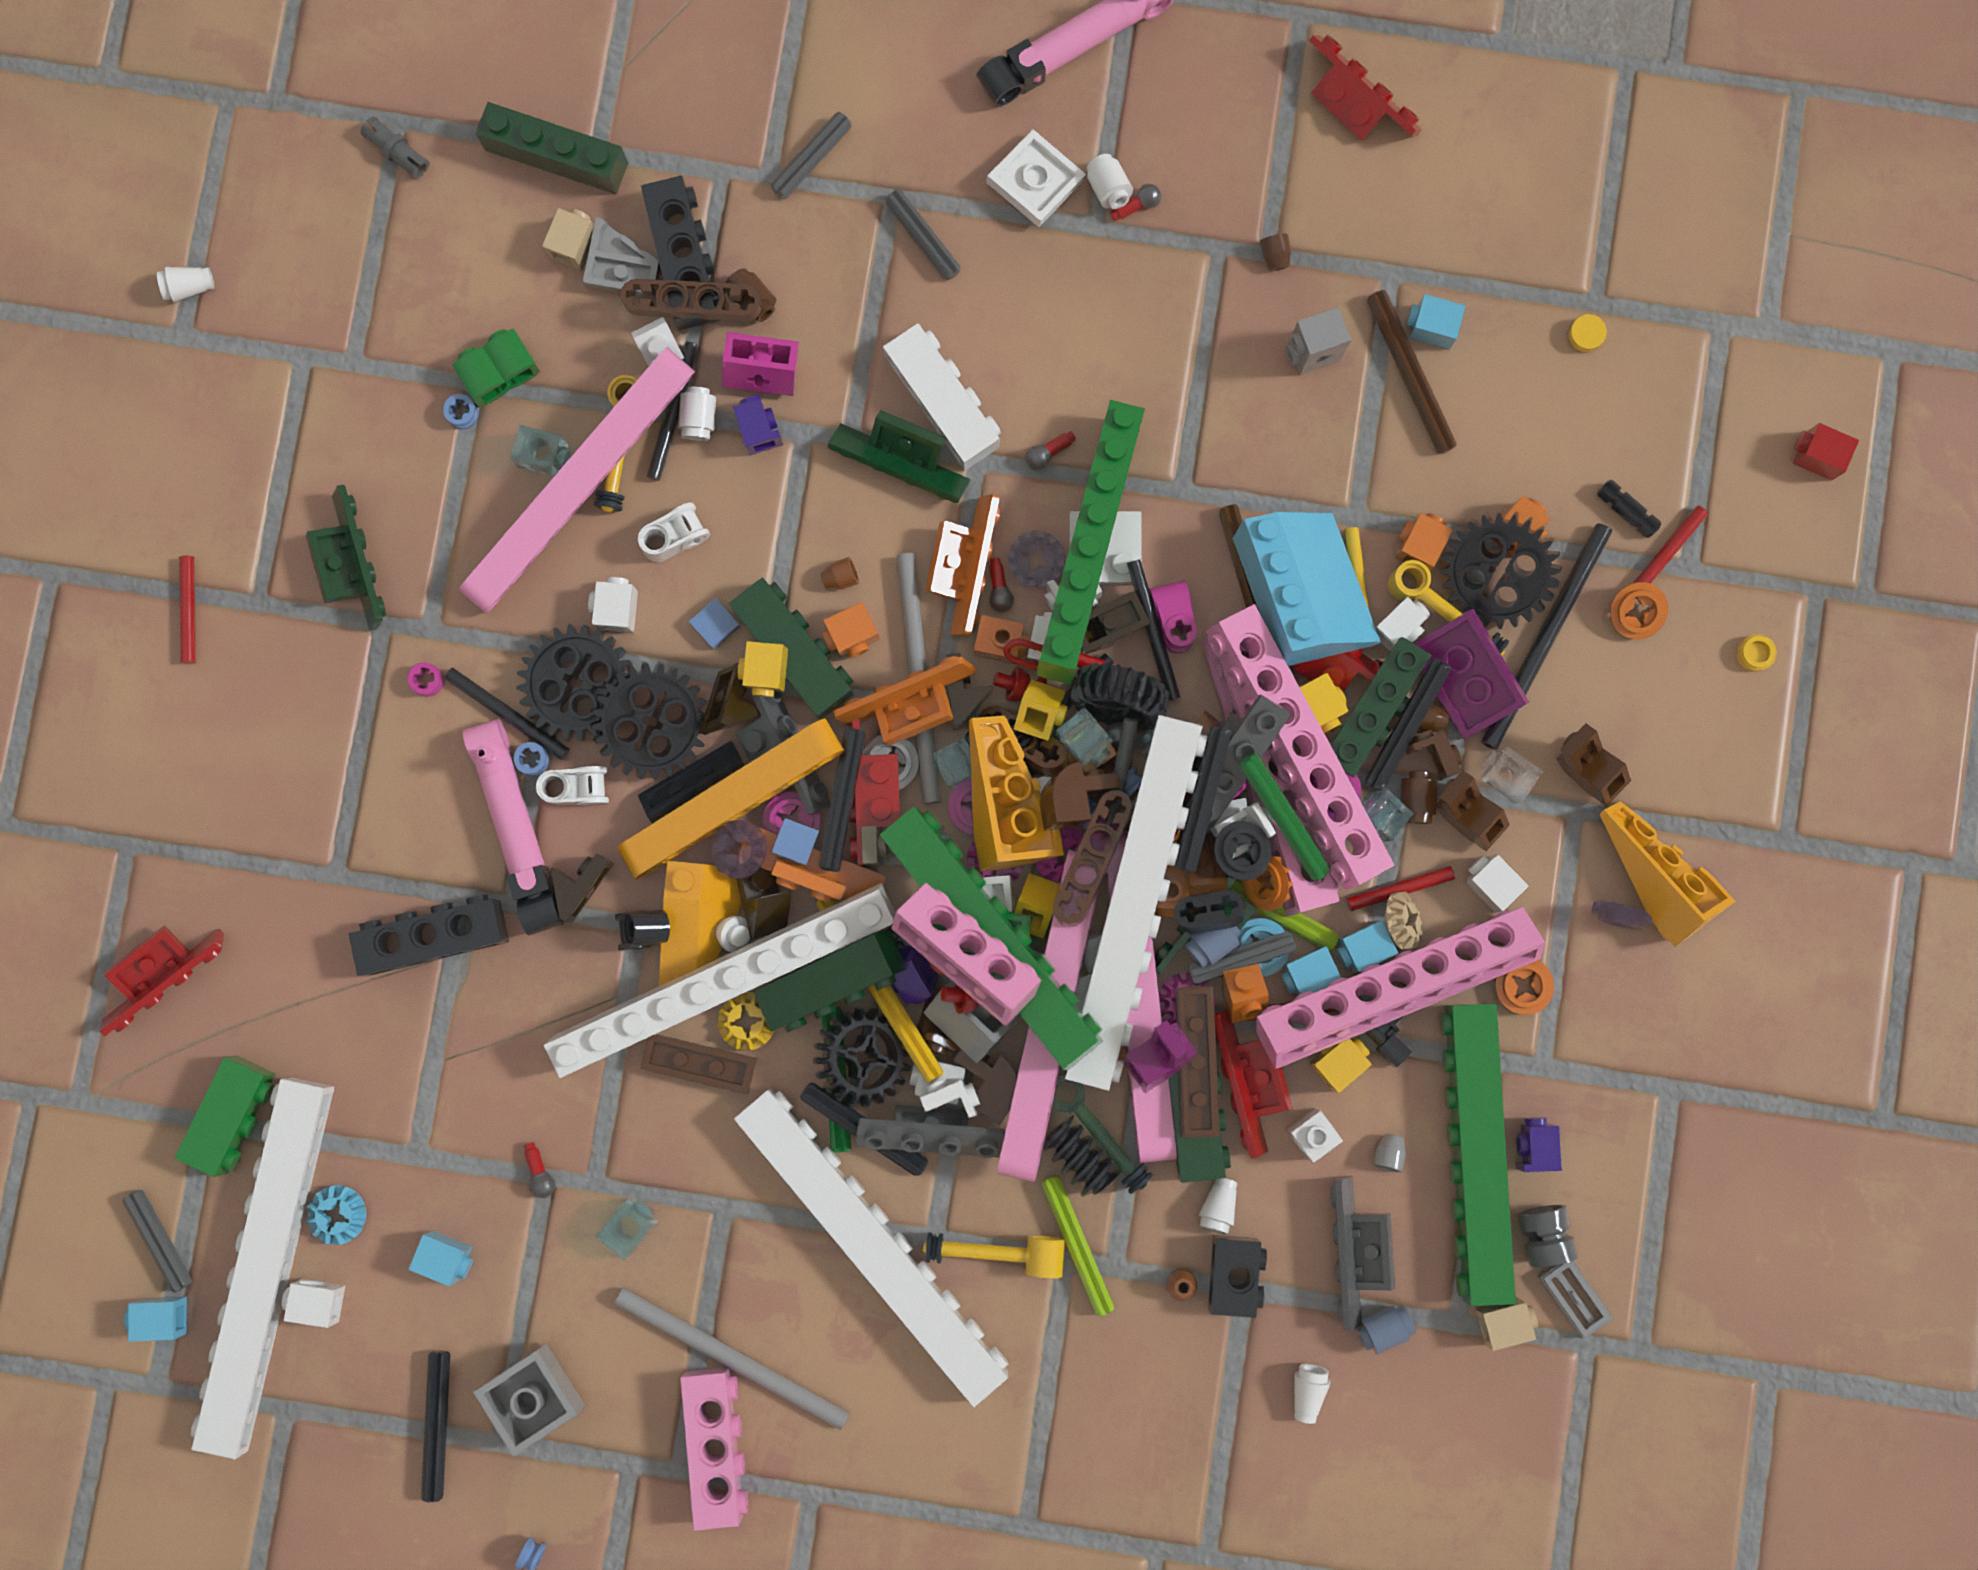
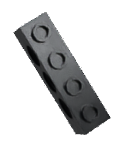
M682 175L641 185L663 279L710 282L709 275L715 274L710 253L703 254L700 242L707 240L701 219L695 221L692 209L698 208V203L693 186L686 187ZM674 214L684 216L683 220L678 224L667 223L668 219ZM689 247L692 249L690 255L685 258L675 256L680 248ZM674 290L667 293L670 308L678 307L682 303L683 294ZM712 292L703 294L699 301L700 306L707 310L715 308L719 303V296ZM673 318L679 331L720 321Z
M482 894L466 898L467 905L453 908L452 903H444L430 907L431 913L418 916L417 911L395 915L396 922L382 925L381 920L359 924V931L348 933L357 976H372L509 943L501 901L489 899L488 894ZM468 916L472 922V928L467 935L462 936L458 932L457 924L460 918ZM431 924L435 928L436 937L432 943L426 944L422 939V931L427 925ZM392 933H396L400 939V946L394 953H391L386 946L387 938Z

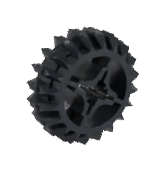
M1107 662L1102 665L1092 663L1091 665L1082 666L1077 671L1076 677L1073 678L1070 702L1077 711L1083 712L1085 717L1094 718L1096 722H1102L1109 726L1113 722H1123L1124 718H1133L1138 720L1137 729L1145 731L1148 728L1154 729L1156 727L1159 715L1166 716L1169 692L1165 689L1164 684L1157 682L1155 677L1147 676L1144 671L1139 672L1133 670L1132 667L1126 668L1119 664L1117 666L1110 665Z
M856 1007L853 1015L849 1010L842 1011L841 1021L837 1018H831L828 1021L833 1031L827 1029L820 1030L819 1034L826 1039V1042L814 1044V1049L823 1051L822 1057L813 1058V1064H823L824 1067L823 1070L816 1073L817 1079L828 1077L829 1080L824 1084L823 1089L826 1092H830L836 1088L834 1093L835 1099L842 1101L847 1096L848 1106L854 1107L860 1101L862 1107H870L872 1099L876 1104L884 1103V1093L888 1096L896 1095V1089L892 1083L898 1085L906 1083L904 1077L899 1075L900 1071H910L911 1069L909 1064L903 1063V1057H910L907 1050H902L901 1045L903 1044L899 1037L896 1036L892 1026H889L886 1016L883 1014L878 1019L879 1013L876 1008H870L867 1014L863 1007ZM863 1026L861 1035H857V1039L852 1046H839L841 1040L848 1032ZM875 1032L883 1039L888 1056H884L878 1051L876 1046L878 1037L874 1036ZM864 1052L863 1054H868V1058L875 1059L876 1061H857V1056L849 1055L848 1053ZM837 1058L843 1059L847 1063L849 1068L848 1077L851 1078L850 1083L841 1075L837 1065ZM876 1067L885 1068L884 1073L875 1083L862 1088L863 1081L868 1080L871 1070Z

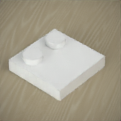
M1032 130L987 175L986 183L1035 225L1040 227L1084 182L1086 174L1036 131Z
M1070 511L1069 549L1080 511ZM1141 511L1117 512L1099 585H1133L1127 563L1138 559L1142 563Z

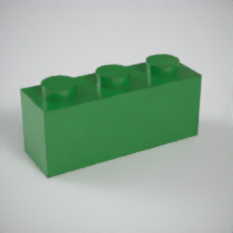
M237 1055L225 1056L174 1159L212 1177L232 1172L241 1158L242 1153L239 1149L244 1138L250 1137L256 1128L258 1118L255 1116L261 1104L264 1105L271 1097L274 1089L272 1081L276 1074Z

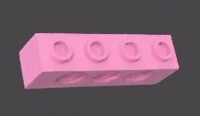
M925 883L896 911L891 929L1005 1026L1035 996L1041 982L1035 970L1027 963L1020 962L1011 955L1007 947L999 939L991 938L980 929L979 924L972 916L961 913L951 904L949 898L942 891L934 890ZM940 924L943 925L947 930L939 931L935 929L932 925ZM961 948H969L976 955H967L961 951ZM997 972L1005 979H994L989 973Z
M728 1367L685 1371L681 1376V1389L694 1531L739 1526L743 1519V1514L748 1513L749 1506L747 1490H741L740 1476L745 1475V1459L743 1452H737L736 1438L742 1435L740 1414H734L733 1400L738 1399L737 1377H731L730 1368ZM706 1401L717 1402L722 1410L721 1416L716 1418L709 1417L704 1412L703 1404ZM710 1439L720 1440L724 1444L725 1453L722 1455L711 1454L707 1449V1441ZM715 1477L723 1478L728 1484V1491L725 1493L715 1492L710 1486V1480Z

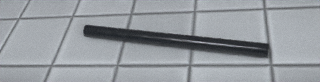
M1597 523L1515 676L1525 695L1528 693L1613 532L1611 528L1604 524ZM1518 710L1489 725L1481 743L1490 749L1497 750Z

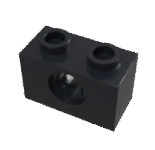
M1213 1235L1208 1310L1212 1315L1256 1318L1257 1308H1263L1264 1286L1259 1285V1271H1265L1267 1250L1266 1248H1261V1242L1257 1238ZM1236 1267H1243L1247 1270V1279L1241 1285L1229 1283V1274Z

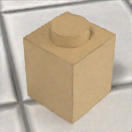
M560 208L557 209L542 245L549 259L582 271L588 257L594 229L589 215L577 209H571L570 212Z
M1518 1297L1516 1298V1304L1487 1305L1475 1308L1484 1344L1492 1351L1537 1340L1534 1328L1538 1327L1535 1311L1531 1305L1527 1306V1303Z

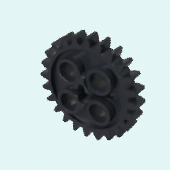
M1503 510L1497 513L1496 520L1492 521L1488 512H1485L1482 515L1481 525L1474 518H1471L1468 521L1470 532L1460 527L1456 533L1461 541L1450 539L1447 543L1454 552H1445L1442 555L1443 560L1451 563L1440 570V574L1450 576V579L1445 581L1442 587L1454 589L1448 601L1451 602L1459 599L1462 602L1458 608L1460 612L1466 609H1474L1477 615L1483 617L1484 627L1488 626L1491 619H1496L1498 629L1503 628L1506 619L1510 620L1513 627H1517L1520 615L1530 622L1533 618L1532 608L1542 613L1545 606L1541 599L1552 601L1555 596L1547 588H1558L1560 581L1551 577V575L1558 574L1562 570V566L1552 564V561L1560 556V551L1548 550L1554 542V538L1542 540L1540 537L1545 527L1541 526L1533 531L1530 528L1533 520L1532 517H1529L1523 524L1518 523V512H1515L1510 520H1505ZM1497 538L1503 545V551L1500 553L1489 552L1485 547V539ZM1517 542L1519 546L1505 569L1506 573L1502 574L1490 596L1484 597L1483 592L1495 574L1496 567L1503 560L1511 544ZM1521 555L1530 556L1535 562V569L1531 571L1522 570L1517 564V557ZM1470 569L1480 570L1484 575L1485 581L1481 584L1472 583L1467 577V571ZM1511 587L1515 590L1517 599L1511 602L1504 601L1499 595V588Z
M568 624L566 635H563L555 627L553 630L554 639L550 640L542 634L540 636L543 643L541 648L532 644L529 646L535 655L533 659L522 657L521 660L529 667L528 670L517 671V675L526 679V683L516 686V689L527 693V696L519 701L520 704L532 706L526 716L530 719L540 716L536 724L537 728L543 730L550 725L549 735L554 738L562 730V736L565 741H570L575 732L578 740L585 742L587 731L593 737L599 734V730H594L590 727V723L598 721L599 717L591 712L587 715H579L577 711L579 702L584 698H591L593 708L601 707L602 703L594 696L595 694L607 695L608 691L604 687L603 682L606 681L615 685L617 681L614 672L617 671L626 677L628 676V673H625L627 665L631 664L633 666V663L630 660H620L625 655L626 650L623 647L612 650L617 640L610 636L603 641L604 632L598 628L591 636L590 628L587 625H583L580 633L577 634L575 627L572 624ZM568 651L575 652L576 659L574 664L568 668H562L560 666L561 656ZM591 654V660L584 667L586 655ZM599 666H607L609 671L608 677L602 682H594L592 678L593 671ZM572 678L580 679L584 682L581 688L572 687L569 683ZM551 684H559V696L555 700L547 701L545 698L546 688ZM569 699L567 711L562 712V706L565 705Z
M642 661L641 672H637L629 664L627 665L628 676L624 677L615 671L614 676L617 681L615 685L606 681L603 682L604 687L608 691L607 695L595 694L594 696L602 703V706L590 709L592 714L599 717L598 721L590 723V727L601 731L600 734L593 738L595 744H606L599 752L603 757L614 754L609 763L613 768L622 762L624 763L622 772L625 775H628L633 768H636V776L642 780L646 770H649L651 777L657 780L659 770L663 769L670 777L672 776V765L676 764L684 770L683 758L685 756L694 760L697 758L691 750L692 747H704L705 745L697 737L698 734H702L699 732L701 728L700 721H703L705 712L699 711V708L704 706L707 701L704 698H694L700 688L697 685L686 687L690 680L688 675L684 674L679 679H676L678 669L674 666L665 674L664 665L661 662H657L654 671H651L649 664L646 661ZM639 688H648L650 692L648 702L641 706L634 705L632 699L634 692ZM661 691H664L665 697L661 700L658 707L655 709L659 693ZM672 703H680L683 710L681 716L673 721L667 720L665 713L668 706ZM653 715L658 720L655 726L649 724L646 728V724L642 722L643 717H651ZM623 721H632L634 723V732L628 738H619L617 736V727ZM645 731L640 749L635 750V744ZM665 736L667 739L666 748L660 753L651 752L650 743L653 738Z

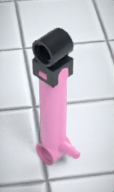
M1102 0L1031 43L1027 38L1006 50V56L1001 55L991 59L979 69L976 76L995 107L1004 106L1015 100L1022 92L1026 94L1043 84L1046 75L1142 19L1149 20L1159 16L1170 7L1174 0Z
M498 718L463 730L464 743L478 772L509 875L506 876L513 900L518 901L517 912L525 933L530 936L563 925L564 921L559 918L549 867L545 866L509 753L511 752L509 739L501 720Z

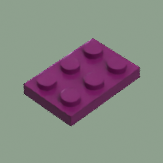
M1474 609L1467 611L1414 643L1432 655L1423 669L1424 673L1434 658L1447 663L1451 667V671L1437 696L1464 740L1530 703Z

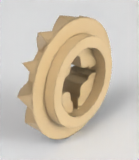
M1407 892L1391 894L1385 909V922L1388 933L1402 950L1418 947L1419 940L1423 936L1421 931L1423 923L1419 916L1420 910H1417L1416 901L1414 898H1410Z

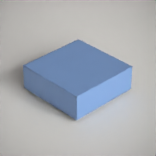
M716 598L689 621L713 649H716L740 627V624Z
M784 818L771 853L806 866L819 831Z

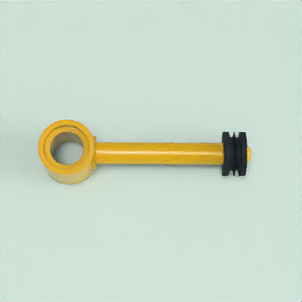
M620 375L610 382L607 396L613 407L620 401L621 394L629 390L638 379L631 375ZM625 455L606 476L604 491H596L595 495L598 497L595 499L598 501H594V506L603 509L605 512L622 511L623 507L620 505L623 503L620 501H624V496L618 494Z
M1417 560L1406 561L1389 575L1387 586L1390 594L1399 601H1404L1407 597L1411 600L1421 599L1449 622L1462 615L1460 611L1429 588L1431 573L1422 562ZM1403 573H1409L1415 577L1417 583L1415 589H1408L1403 585ZM1497 632L1490 637L1500 654L1503 655L1509 640L1505 639L1503 641V637L1499 638L1501 634Z
M928 1232L927 1241L923 1245V1251L926 1254V1263H930V1259H933L934 1263L936 1259L937 1263L941 1264L942 1256L1026 1263L1025 1274L1028 1276L1062 1278L1065 1239L1053 1236H1028L1027 1248L948 1242L943 1241V1233H939V1237H936L935 1233L933 1237L932 1233Z

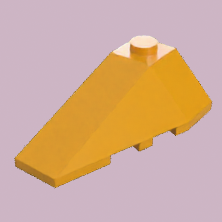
M1006 717L971 718L969 720L973 831L980 871L1015 868L1063 856L1064 851L1060 830L1044 831L1040 810L1041 794L1039 789H1041L1037 778H1032L1023 760L1025 754Z
M1621 801L1604 809L1599 814L1650 920L1657 926L1659 934L1664 939L1670 941L1674 947L1693 936L1736 902L1702 866L1695 870L1680 858L1683 855V851L1676 845L1670 847L1656 838L1657 833L1655 829Z
M667 861L663 910L669 918L670 935L666 943H661L659 986L718 958L722 947L716 938L717 926L725 918L738 916L742 907L734 873L735 868Z

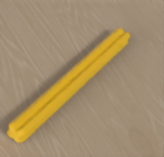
M832 898L831 903L818 899L816 905L822 911L839 902L835 898ZM875 985L868 987L925 1081L930 1083L943 1075L941 1066L891 986L877 991Z

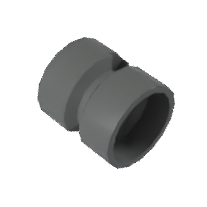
M1566 1205L1541 1206L1518 1213L1522 1235L1529 1237V1241L1525 1245L1529 1266H1555L1574 1261L1578 1258L1574 1238L1566 1233V1230L1571 1226Z

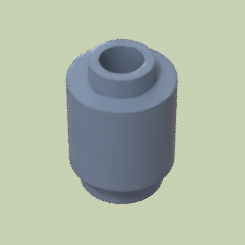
M1235 926L1233 928L1192 934L1189 936L1190 941L1184 946L1194 961L1203 969L1208 964L1213 966L1240 945L1237 937L1241 932Z
M1392 1305L1361 1319L1362 1328L1357 1330L1366 1351L1373 1349L1376 1355L1409 1341V1336L1416 1333L1414 1324L1403 1305L1397 1308Z

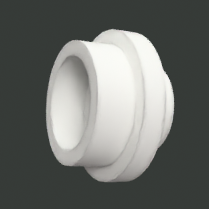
M731 916L723 919L717 926L716 938L724 950L733 952L748 945L750 934L745 918Z

